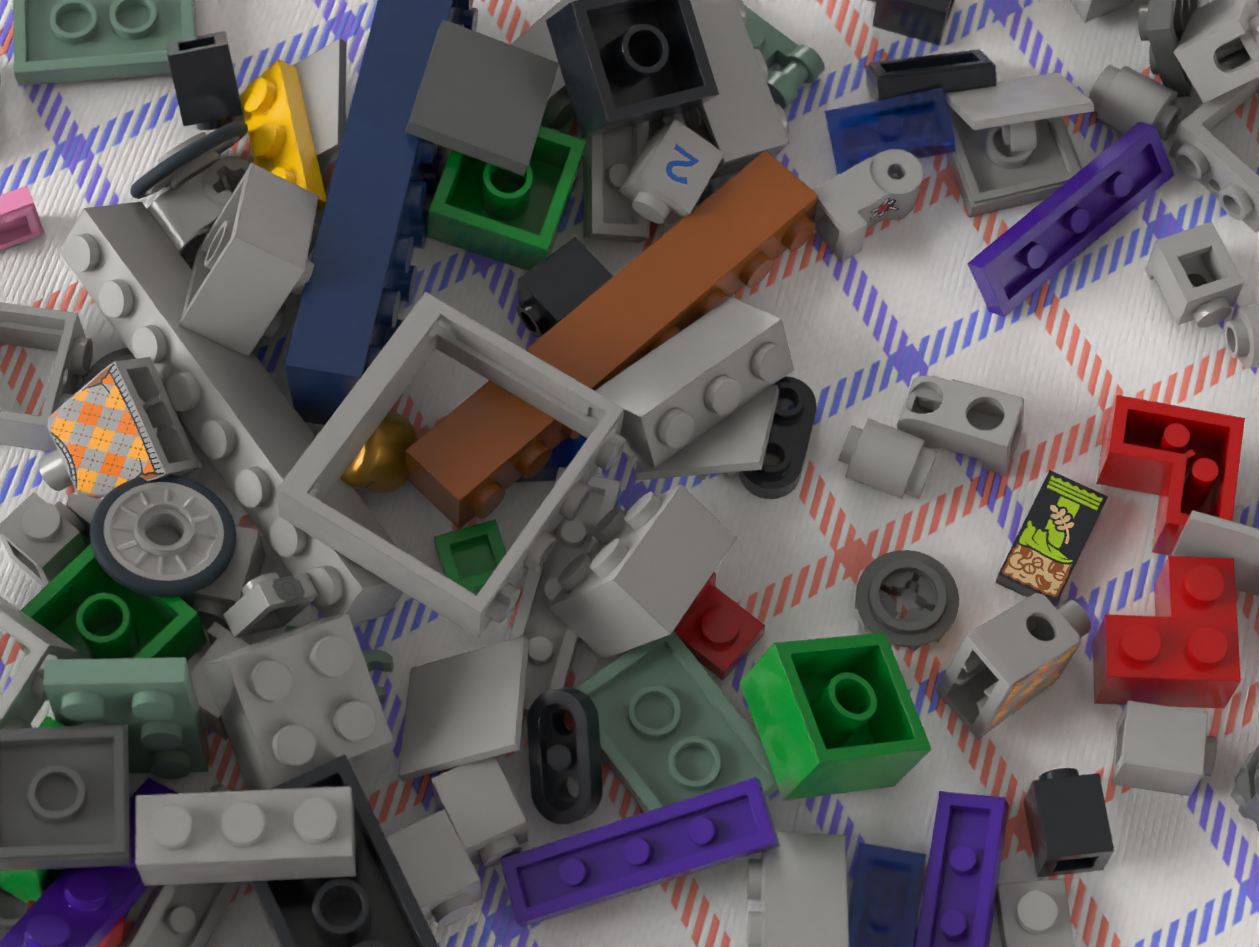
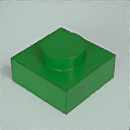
M496 519L434 536L435 549L443 575L475 595H478L507 554Z

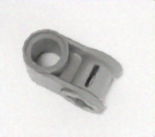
M238 157L220 159L214 162L208 169L176 189H171L161 194L147 208L191 269H193L198 248L250 166L247 160ZM223 176H226L229 185L227 189L224 188L221 180Z

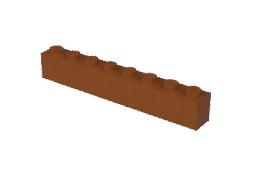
M764 150L692 210L689 215L680 220L528 347L526 351L595 391L726 301L743 286L746 285L748 288L756 286L769 273L773 266V261L785 250L789 249L791 252H794L802 247L811 237L816 227L813 220L818 195ZM489 380L405 450L406 467L410 473L408 481L458 529H461L475 516L481 519L492 513L502 502L507 488L521 476L528 479L536 475L547 464L555 447L568 436L571 439H576L581 434Z

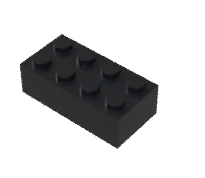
M345 754L269 789L351 786L354 804L356 876L248 881L278 947H439Z

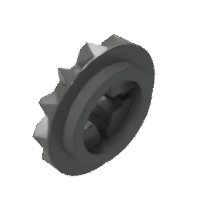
M911 550L893 551L876 558L862 572L856 588L855 609L858 610L863 621L865 632H885L890 646L909 647L914 652L922 645L933 641L938 643L951 625L954 624L959 608L957 585L946 567L933 557ZM912 581L917 582L915 603L924 608L922 610L911 608L907 616L903 615L902 620L896 619L897 601L888 596L890 594L901 596L905 589L910 588Z

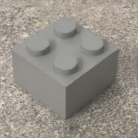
M251 163L197 250L179 325L246 357H249L262 336L271 339L284 317L286 305L283 303L290 293L299 296L304 290L305 283L309 281L312 275L314 263L308 259V256L316 244L320 224L315 222L319 196Z
M682 484L657 496L653 492H648L631 508L623 511L616 507L599 521L592 532V536L597 541L587 554L583 553L576 557L561 573L558 583L562 586V589L548 608L602 659L652 642L672 633L737 537Z
M349 614L321 618L202 663L247 790L272 789L344 754L347 759H350L393 741Z

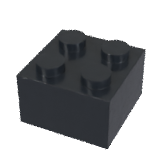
M576 0L570 2L546 20L582 139L691 111L719 95L690 0Z

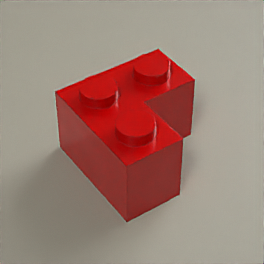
M1121 395L1116 396L1104 427L1096 484L1159 495L1152 553L1171 555L1192 510L1233 521L1245 418Z
M1168 556L1154 585L1155 616L1105 614L1092 642L1094 704L1126 705L1128 701L1169 707L1225 709L1240 684L1234 558Z

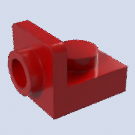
M713 572L674 631L698 662L724 681L764 635L765 625L715 587L717 574Z

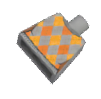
M151 357L113 362L48 417L47 427L57 449L45 455L39 461L40 474L50 488L61 491L73 484L78 495L96 499L105 497L117 486L134 478L142 477L146 481H151L169 475L178 476L200 467Z
M1034 593L966 635L936 692L976 739H980L1051 686L1061 676L1082 643L1080 638L1091 630V621L1087 612L1074 600L1067 599L1055 607L1045 595Z

